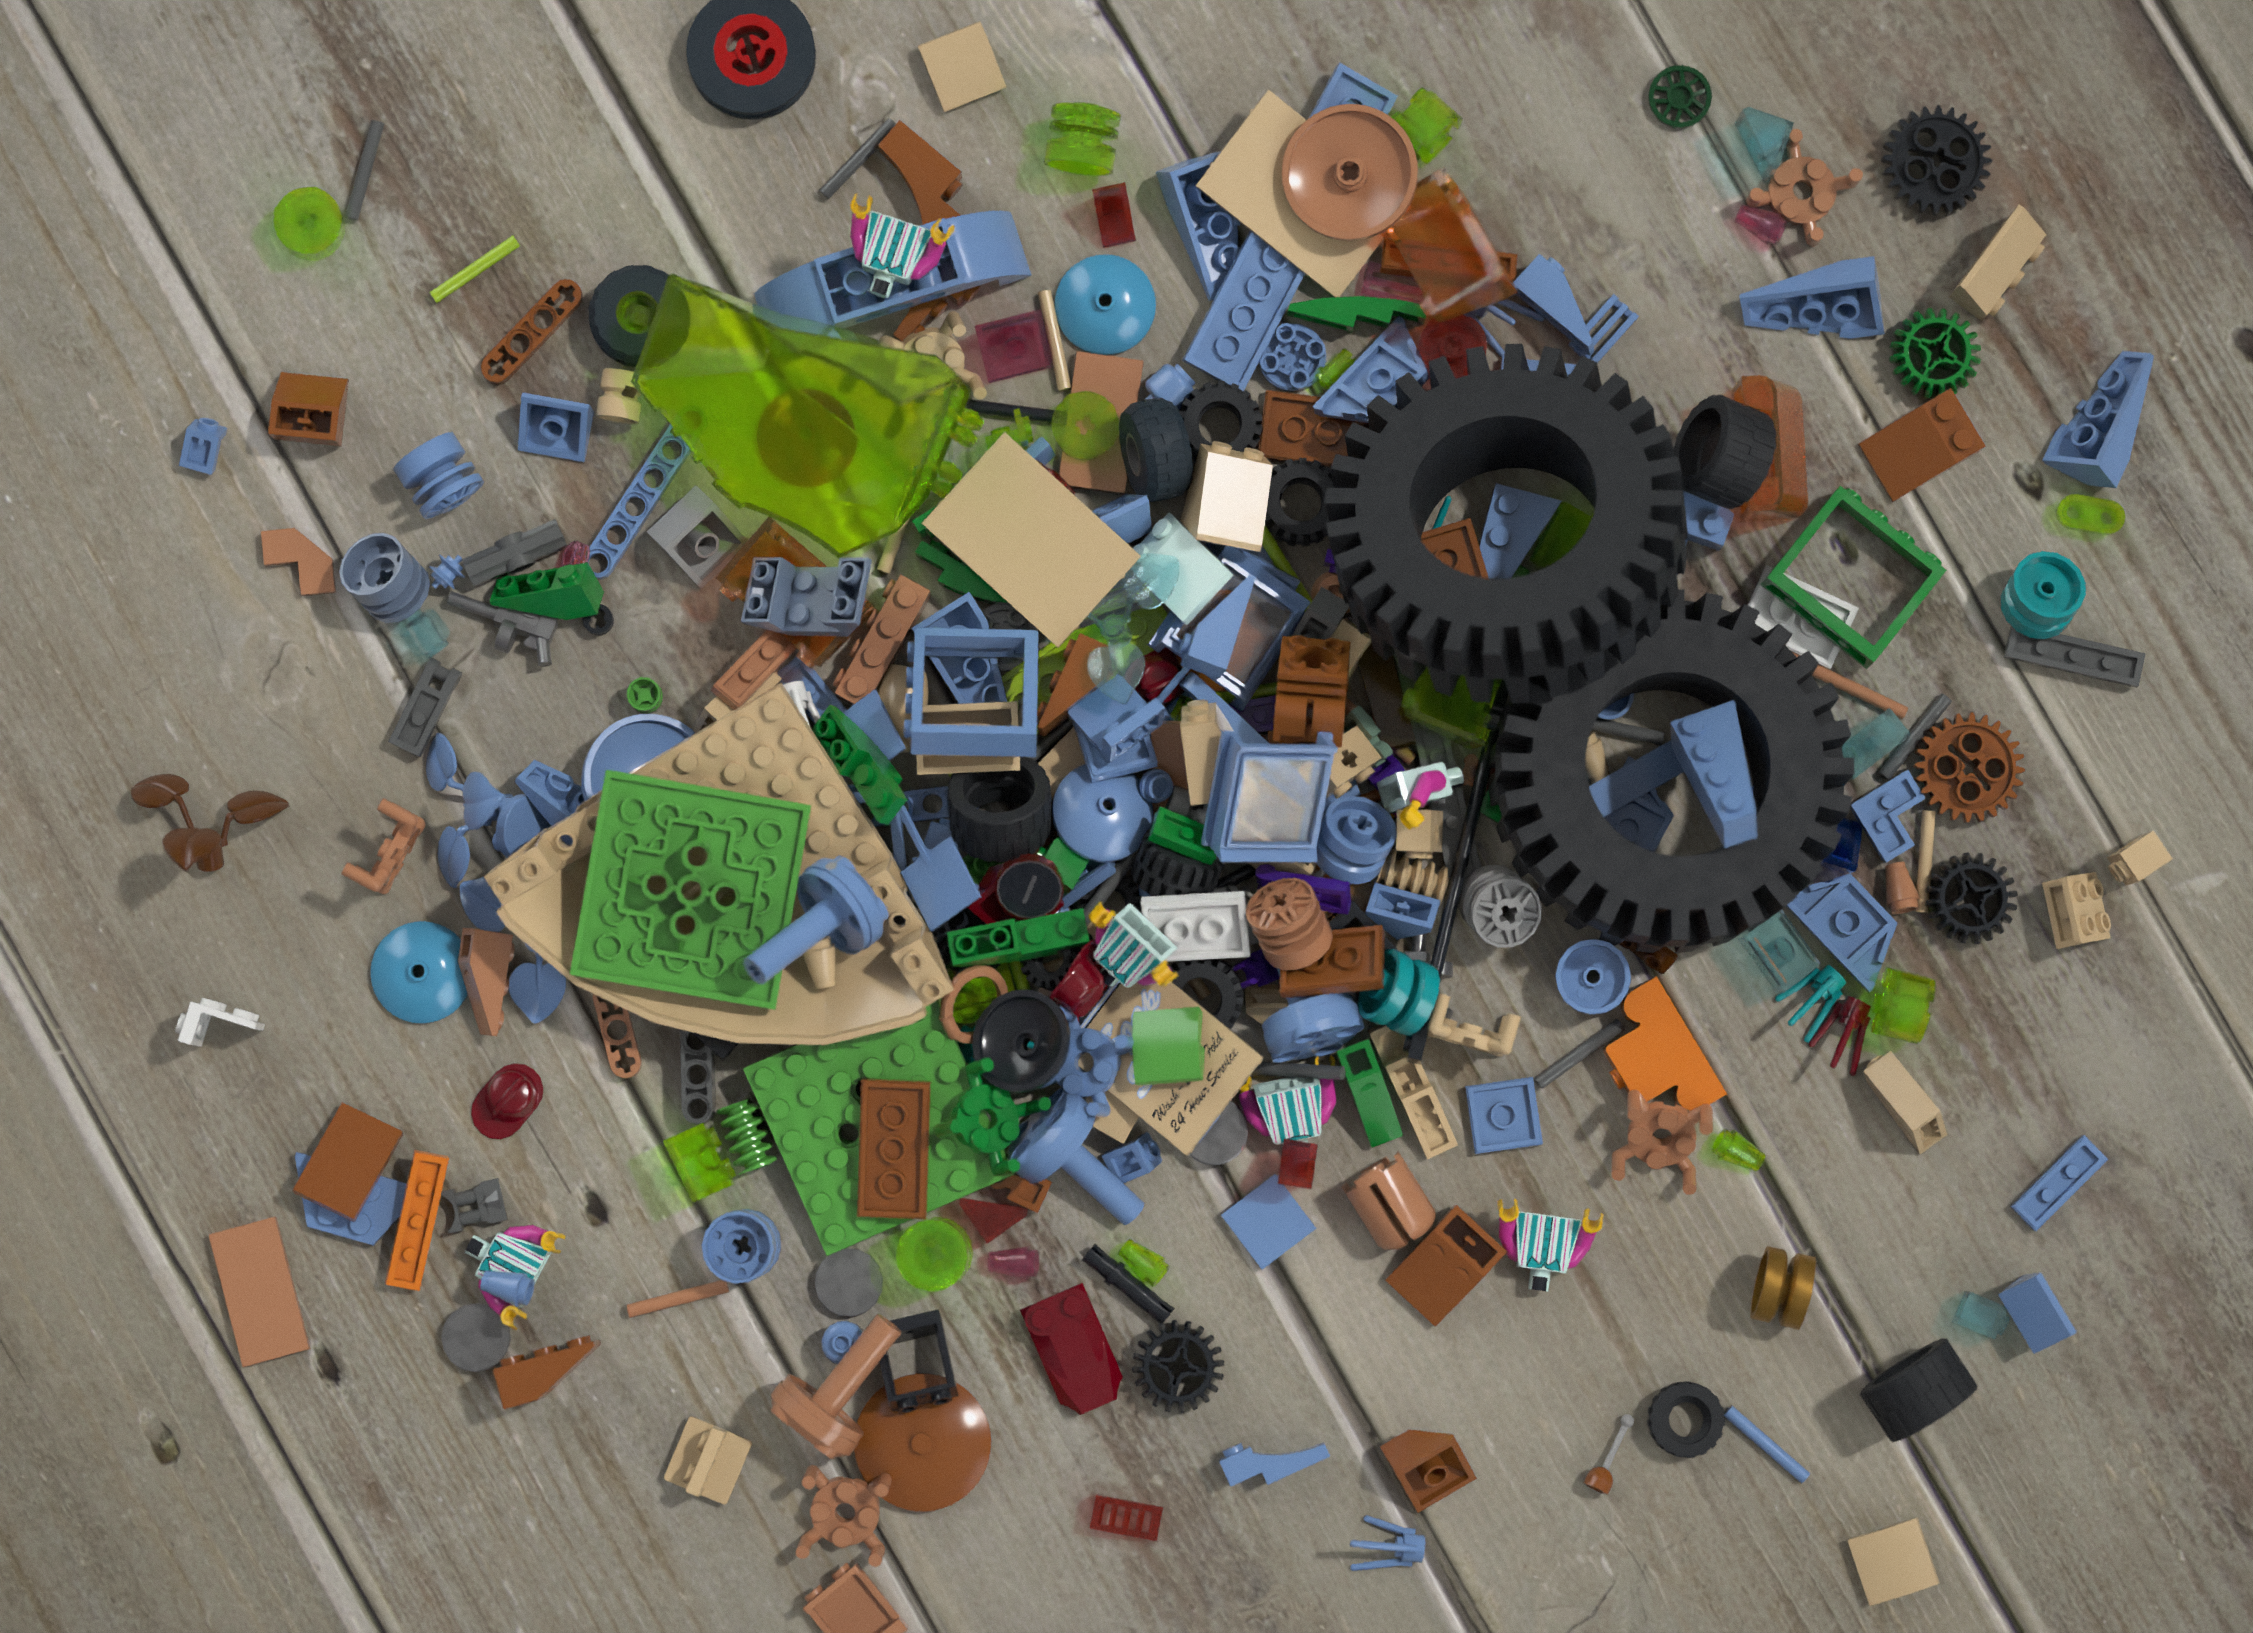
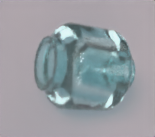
M419 608L412 616L404 619L406 624L401 627L399 635L413 655L417 657L425 655L429 659L449 645L447 639L450 635V629L435 609L430 608L422 612Z

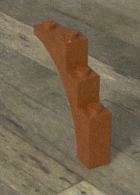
M899 120L878 144L879 152L899 172L912 192L921 214L923 225L938 219L961 216L944 199L947 197L951 200L963 185L960 182L962 172ZM976 286L910 307L909 312L893 333L894 339L902 342L913 332L916 334L925 331L923 326L931 317L937 319L948 306L947 298H950L959 306L963 300L970 302L981 287Z

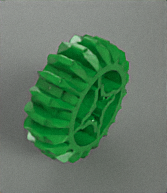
M1928 308L1925 312V319L1917 311L1912 315L1914 323L1909 319L1903 320L1901 324L1905 331L1896 329L1893 334L1901 342L1895 341L1889 345L1891 350L1899 352V354L1889 357L1890 363H1900V366L1893 370V374L1896 376L1904 373L1906 377L1902 379L1900 384L1904 387L1911 381L1914 384L1911 393L1914 395L1920 388H1924L1923 396L1925 399L1931 397L1933 390H1935V394L1938 396L1945 392V388L1946 390L1951 388L1956 395L1958 392L1956 384L1965 389L1969 385L1965 376L1974 378L1977 374L1970 366H1978L1981 363L1980 358L1971 355L1981 350V345L1970 344V341H1973L1978 336L1977 333L1971 332L1967 335L1965 330L1969 327L1970 323L1965 321L1959 326L1956 323L1959 319L1958 313H1954L1950 319H1946L1947 311L1944 308H1941L1937 318L1935 317L1934 310ZM1927 328L1942 330L1935 340H1928L1924 337L1918 339L1913 336L1918 331ZM1951 335L1959 345L1961 361L1957 360V355L1953 354L1949 349ZM1942 341L1938 353L1940 357L1936 361L1934 360L1928 367L1932 355L1930 350ZM1909 346L1913 347V352L1921 358L1922 364L1919 372L1911 363ZM1936 367L1946 370L1951 368L1957 371L1953 376L1945 379L1928 378Z

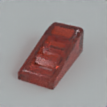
M1096 1493L1089 1529L1157 1541L1163 1507ZM1105 1504L1112 1505L1108 1524L1101 1522ZM1118 1506L1125 1507L1122 1526L1115 1525ZM1132 1509L1139 1510L1135 1529L1128 1528ZM1145 1511L1152 1512L1148 1532L1142 1531Z

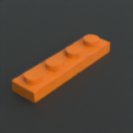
M414 1150L385 1279L386 1285L420 1291L448 1166V1156Z

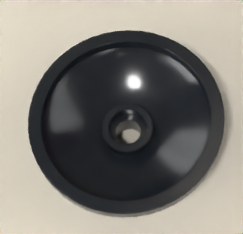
M1033 990L1010 991L993 1000L980 1015L973 1034V1055L975 1061L990 1058L994 1063L993 1069L982 1073V1075L996 1087L1009 1092H1029L1046 1085L1063 1067L1070 1048V1028L1064 1012L1054 1000ZM1034 1040V1047L1028 1051V1042Z

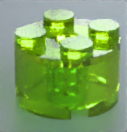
M1423 87L1410 99L1411 105L1403 113L1398 111L1391 117L1408 135L1416 153L1418 169L1421 168V161L1427 165L1443 151L1452 140V137L1449 135L1450 130L1453 126L1458 130L1463 121V118L1433 91H1427Z
M302 187L289 192L280 200L274 209V228L278 238L288 252L302 259L317 261L332 255L339 248L344 237L346 223L341 209L332 196L318 187ZM308 218L314 221L315 228L312 230L305 226V220Z
M1886 967L1881 986L1884 987L1883 993H1876L1872 1004V1013L1876 1014L1873 1019L1871 1033L1908 1043H1920L1931 1013H1928L1929 1003H1934L1935 979Z

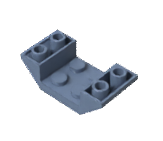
M754 557L741 622L746 625L791 636H849L860 625L872 560L870 558H839L838 567H796L782 557Z

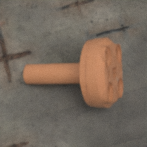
M877 1313L818 1390L791 1374H788L783 1381H780L771 1393L772 1413L785 1424L792 1427L827 1457L834 1459L835 1457L849 1456L859 1444V1440L864 1435V1432L842 1408L902 1333L901 1330L887 1318Z

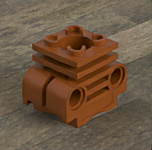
M1301 635L1292 637L1282 636L1277 676L1273 742L1291 744L1309 741L1316 743L1318 732H1330L1333 734L1332 742L1336 747L1342 748L1351 641H1341L1337 638L1315 639Z

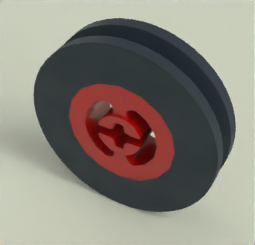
M711 0L697 14L687 38V62L695 86L710 105L732 117L753 120L764 119L782 113L802 97L814 74L816 49L812 30L804 14L790 0ZM755 32L763 34L768 38L767 40H762L755 35H749L752 48L756 52L759 68L762 69L765 66L770 55H774L773 62L767 69L757 74L748 75L738 72L734 69L737 66L746 71L754 72L750 57L747 55L743 37L737 42L734 51L729 52V46L735 38L744 33Z

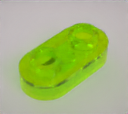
M2071 494L2058 503L2056 517L2058 522L2067 529L2111 535L2120 530L2124 525L2125 511L2119 503L2113 500ZM2069 507L2077 509V518H2070L2068 516L2067 509ZM2102 513H2108L2111 516L2110 524H2104L2101 521Z

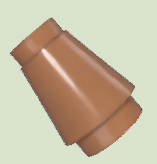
M1905 862L1886 865V906L1891 908V913L1903 914L1918 909L1917 901L1920 900V897Z

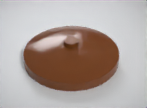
M930 1373L910 1374L894 1379L897 1395L947 1383L944 1376ZM956 1382L959 1396L953 1397L951 1402L943 1405H932V1402L919 1405L917 1410L909 1413L892 1412L888 1403L885 1385L865 1404L857 1421L864 1435L854 1449L859 1470L868 1484L883 1473L891 1476L892 1482L888 1494L885 1497H881L888 1503L911 1511L926 1512L943 1509L964 1498L980 1481L990 1458L991 1431L982 1406L972 1393L961 1384Z

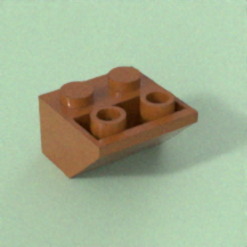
M281 372L271 402L268 434L274 440L342 447L349 379Z

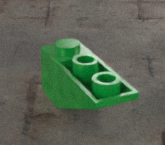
M586 562L497 579L489 602L492 606L570 620L597 615L604 591L589 563Z
M1369 1039L1336 1051L1335 1054L1339 1065L1345 1068V1080L1371 1148L1404 1136Z

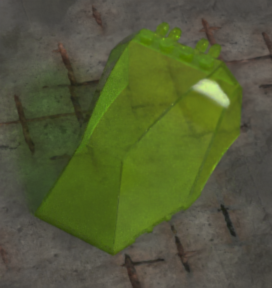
M676 274L668 275L631 383L654 412L661 411L673 428L670 432L673 436H680L694 453L691 457L696 464L701 462L714 478L712 485L716 490L739 509L745 507L762 513L805 534L838 559L896 533L924 503L931 491L944 499L954 488L952 483H959L963 475L960 468H957L953 462L944 461L952 439L958 442L959 445H962V447L973 448L978 438L972 431H980L984 424L983 419L977 412L965 408L971 392L961 377L935 355L903 350L837 326L781 314Z

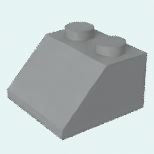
M697 486L693 487L647 531L700 589L750 543L718 506Z

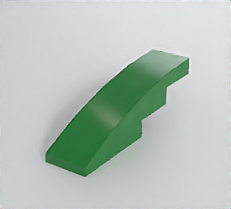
M1364 296L1330 297L1289 304L1287 316L1352 333L1355 320L1388 328L1391 316H1400L1405 320L1424 324L1429 306L1390 298Z

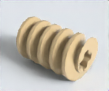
M1392 848L1375 883L1379 884L1381 880H1384V885L1393 887L1396 884L1397 889L1405 891L1410 889L1412 893H1422L1423 896L1441 900V905L1449 882L1448 868L1443 866L1436 874L1435 863L1430 862L1425 869H1422L1421 858H1416L1410 865L1409 858H1406V853L1399 860H1396V849Z

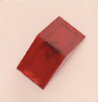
M1125 182L1092 189V201L1103 248L1136 241Z
M1284 1139L1277 1171V1183L1312 1189L1318 1144Z
M960 1198L959 1205L987 1244L1028 1215V1209L967 1198Z

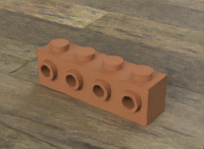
M901 574L897 581L890 580L882 597L886 598L880 611L875 608L866 623V627L870 628L864 640L858 638L849 654L850 657L854 658L848 670L842 668L833 683V686L837 688L835 691L836 697L853 706L870 692L877 690L890 665L894 664L912 632V627L917 623L932 596L929 589Z

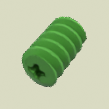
M749 1099L716 1110L719 1115H728L720 1124L723 1128H732L724 1136L725 1140L737 1142L729 1149V1152L741 1154L733 1162L736 1167H745L738 1175L768 1166L777 1160L776 1155L765 1154L766 1151L773 1147L772 1142H761V1139L769 1132L768 1129H757V1126L764 1121V1117L753 1116L752 1113L759 1109L760 1106L758 1103H749Z

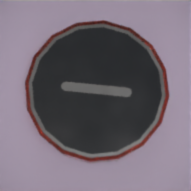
M1024 854L1020 855V858L1012 861L1010 859L1003 864L997 873L995 892L999 904L1006 912L1017 918L1032 919L1047 916L1056 910L1062 901L1064 880L1053 861L1042 855Z

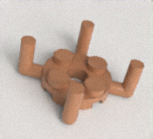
M1793 129L1785 140L1789 160L1783 162L1775 170L1768 185V191L1763 192L1760 188L1752 189L1746 198V204L1752 208L1770 204L1778 216L1780 215L1791 224L1803 226L1807 245L1814 247L1818 245L1824 236L1823 230L1816 226V222L1821 220L1830 211L1835 202L1837 191L1856 187L1863 177V172L1859 168H1854L1848 175L1834 178L1832 172L1822 160L1802 157L1799 143L1803 138V133L1799 129ZM1800 182L1806 183L1811 188V196L1805 200L1798 199L1793 193V186Z
M383 798L377 811L398 822L392 833L394 839H385L377 853V856L382 858V860H378L375 863L371 872L348 862L341 874L373 892L387 894L392 887L394 879L404 865L402 862L407 853H411L417 838L426 827V822L423 818Z
M1631 1090L1628 1093V1118L1631 1120L1628 1127V1144L1612 1153V1178L1616 1181L1623 1180L1625 1178V1161L1636 1156L1653 1169H1661L1664 1166L1676 1164L1682 1171L1683 1192L1687 1195L1694 1194L1696 1192V1168L1688 1156L1696 1148V1123L1699 1122V1130L1702 1134L1709 1135L1713 1132L1712 1107L1709 1104H1703L1688 1112L1677 1104L1674 1107L1664 1105V1102L1661 1101L1647 1103L1638 1090ZM1658 1129H1665L1670 1131L1671 1135L1660 1139L1655 1137L1653 1132Z
M808 1466L802 1479V1485L806 1489H812L814 1486L818 1488L810 1509V1516L814 1527L801 1536L796 1548L797 1557L800 1559L807 1558L812 1545L822 1537L841 1548L863 1541L871 1551L868 1558L869 1564L873 1567L880 1566L885 1553V1546L873 1531L877 1526L880 1515L878 1497H885L888 1494L892 1482L891 1476L883 1473L869 1484L858 1478H843L844 1476L828 1480L817 1466ZM841 1503H848L853 1506L855 1515L851 1518H843L838 1515L836 1507Z

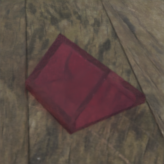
M1040 309L975 326L988 383L1053 367V360Z

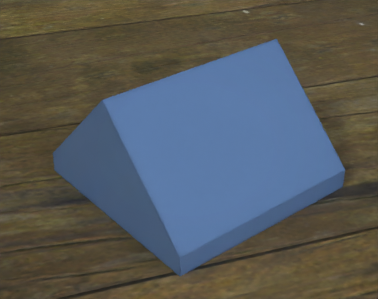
M522 393L518 450L584 462L594 410L590 404Z
M1125 494L1092 510L1127 544L1152 531L1150 505L1147 495Z
M2042 1273L2025 1274L1998 1294L2033 1354L2077 1333Z

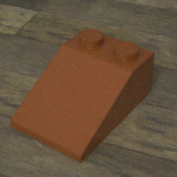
M1951 388L1858 444L1892 502L1972 457L1986 447Z

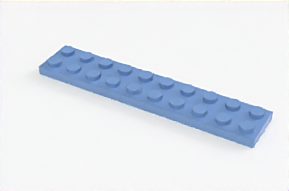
M1339 63L1336 65L1310 117L1329 107L1343 104L1365 105L1378 109L1388 115L1398 96ZM1249 231L1182 361L1218 381H1225L1226 385L1237 384L1239 389L1244 391L1305 274L1253 232Z

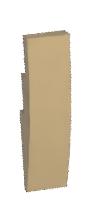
M1377 1025L1367 1030L1427 1160L1458 1146L1422 1064L1418 1065L1407 1062L1409 1053L1402 1052L1406 1035L1392 1031L1386 1025Z

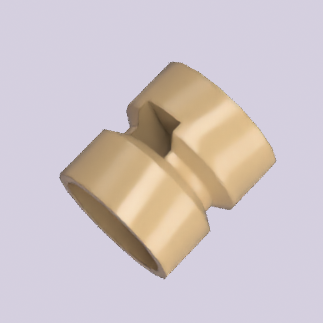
M603 369L600 388L604 391V395L598 397L596 417L612 422L638 424L642 408L638 397L644 395L646 375L622 369Z

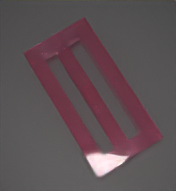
M1369 261L1361 296L1398 299L1428 305L1434 279L1392 275L1426 284L1425 289L1373 277V271L1380 273L1381 264ZM1370 284L1417 296H1422V301L1371 289L1369 287Z

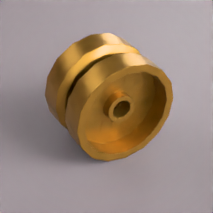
M1767 1246L1756 1275L1750 1318L1769 1323L1775 1317L1779 1307L1778 1320L1780 1325L1799 1330L1805 1319L1813 1292L1816 1257L1797 1253L1792 1257L1788 1266L1786 1250Z

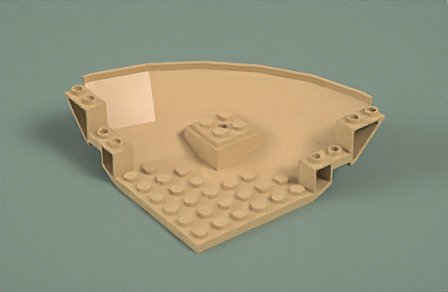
M779 683L629 773L811 805L799 876L803 874L805 869L821 858L834 859L838 855L844 856L870 885L875 895L882 900L889 913L888 919L883 922L882 936L867 949L857 954H848L835 948L836 985L816 989L803 955L782 970L776 1010L570 975L602 790L577 806L573 814L548 829L545 828L484 876L502 904L496 913L504 925L574 985L653 1023L735 1043L827 1045L911 1025L927 1015L926 1006L954 991L933 939L932 932L906 894L908 886L892 853L843 777L839 775L834 763L782 683ZM561 836H571L573 843L569 845L564 844ZM692 847L688 851L687 859L694 866L702 865L707 859V852L703 847ZM653 875L647 881V889L653 894H660L666 889L667 881L661 875ZM693 880L685 882L681 888L682 896L688 900L696 899L701 893L700 884ZM728 886L721 887L716 893V901L722 906L732 904L735 899L734 890ZM797 890L791 923L805 914L799 902ZM682 915L675 922V928L681 934H688L695 927V921L689 915ZM901 915L905 918L906 922L898 925L894 922L893 918Z

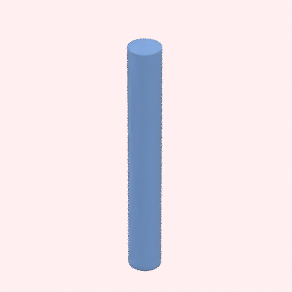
M1730 1406L1723 1416L1800 1483H1803L1808 1478L1810 1472L1736 1408Z

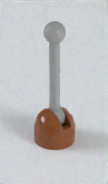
M1629 1414L1621 1417V1427L1603 1466L1591 1469L1583 1482L1589 1488L1605 1495L1609 1494L1613 1485V1478L1608 1469L1627 1429L1634 1424V1418Z

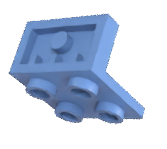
M1117 674L1068 710V717L1104 758L1111 763L1163 725L1165 707L1157 698L1147 704L1121 674Z

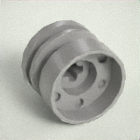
M1486 865L1474 870L1464 880L1458 904L1461 916L1485 942L1496 947L1511 948L1524 943L1535 933L1541 921L1542 906L1538 894L1514 870L1503 865ZM1507 905V906L1505 907L1507 913H1505L1504 915H1502L1503 912H1502V909H1501V908H1502L1503 906Z

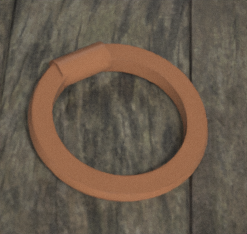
M985 965L972 966L961 971L951 980L954 991L942 997L939 1020L949 1039H954L963 1044L973 1043L974 1031H960L953 1017L955 998L968 981L976 977H988L995 985L997 998L1008 993L1007 985L1002 975L994 968Z

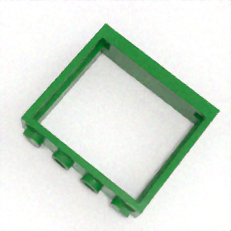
M1840 485L1760 585L1867 669L1877 660L1947 570L1941 566L1942 562L1936 555L1928 551H1922L1915 545V540L1908 533L1902 530L1897 531L1888 524L1889 520L1883 513L1876 509H1869L1861 502L1862 498L1859 494L1850 488L1844 489ZM1837 505L1927 576L1874 645L1783 574Z

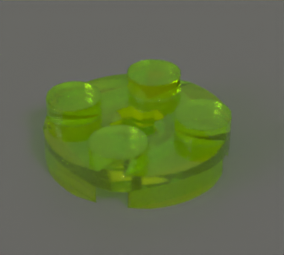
M1080 391L1067 395L1058 404L1052 416L1051 427L1056 443L1065 454L1079 460H1091L1103 455L1113 447L1119 433V419L1114 405L1104 396L1095 392ZM1084 417H1089L1090 423L1095 424V429L1088 430L1086 435L1081 434L1080 427L1075 426L1077 420L1082 421Z

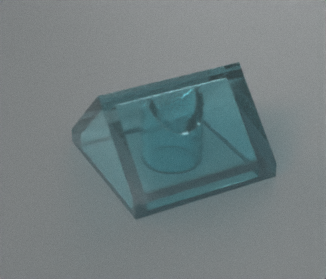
M1747 107L1741 111L1735 125L1763 182L1766 183L1771 180L1780 165L1794 122Z
M1780 910L1766 922L1738 939L1777 994L1789 990L1821 964L1783 910Z

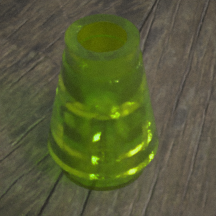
M1723 1129L1712 1147V1153L1717 1155L1718 1160L1751 1169L1755 1172L1760 1169L1765 1159V1153L1761 1152L1734 1129L1731 1131Z
M1129 1239L1118 1252V1255L1123 1258V1261L1143 1284L1148 1283L1152 1287H1155L1162 1280L1170 1268V1265L1165 1262V1257L1137 1242L1135 1243L1132 1239Z

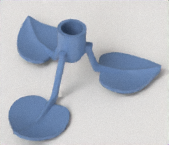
M436 733L427 754V779L431 787L436 791H443L447 785L463 791V799L465 801L463 806L465 807L464 821L466 825L459 827L457 831L452 826L446 827L441 834L437 853L439 866L445 880L452 888H457V884L463 879L470 860L469 845L465 837H463L464 834L469 830H478L482 826H490L492 821H497L499 804L502 799L514 796L512 794H502L480 772H471L466 778L464 785L455 782L452 778L457 770L455 752L448 739L442 733Z
M480 877L462 882L460 884V899L470 921L481 930L500 932L505 925L496 911L502 904L485 878ZM525 943L526 947L535 953L536 964L526 962L515 968L509 978V992L514 1003L526 1014L532 1023L536 1024L547 1018L561 1002L566 989V978L550 963L543 965L542 957Z

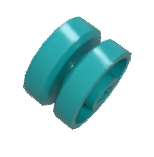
M2041 551L2029 554L2019 562L2001 594V610L2006 621L2017 632L2029 638H2051L2059 635L2068 627L2073 616L2081 607L2086 596V582L2080 569L2070 559L2058 553Z
M1395 949L1384 950V989L1359 991V1014L1364 1019L1378 1025H1386L1390 1030L1399 1034H1414L1425 1024L1435 1006L1440 985L1438 970L1433 965L1421 960H1412L1407 954Z

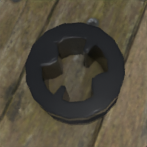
M600 604L597 613L600 614V611L606 613L603 618L606 624L602 628L599 625L596 628L591 627L590 625L593 620L590 616L582 617L584 627L593 635H604L614 625L612 612L603 604Z

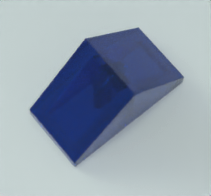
M1844 818L1836 829V832L1842 834L1835 850L1822 861L1820 866L1843 874L1854 873L1858 867L1862 827L1858 822Z

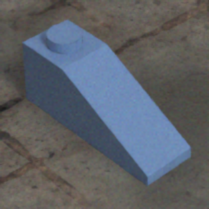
M1539 254L1512 283L1514 293L1591 356L1594 353L1593 341L1568 281L1563 274L1565 269L1555 259L1550 257L1546 260Z
M1249 575L1196 626L1191 634L1185 633L1179 652L1184 654L1181 666L1217 679L1227 670L1256 577Z

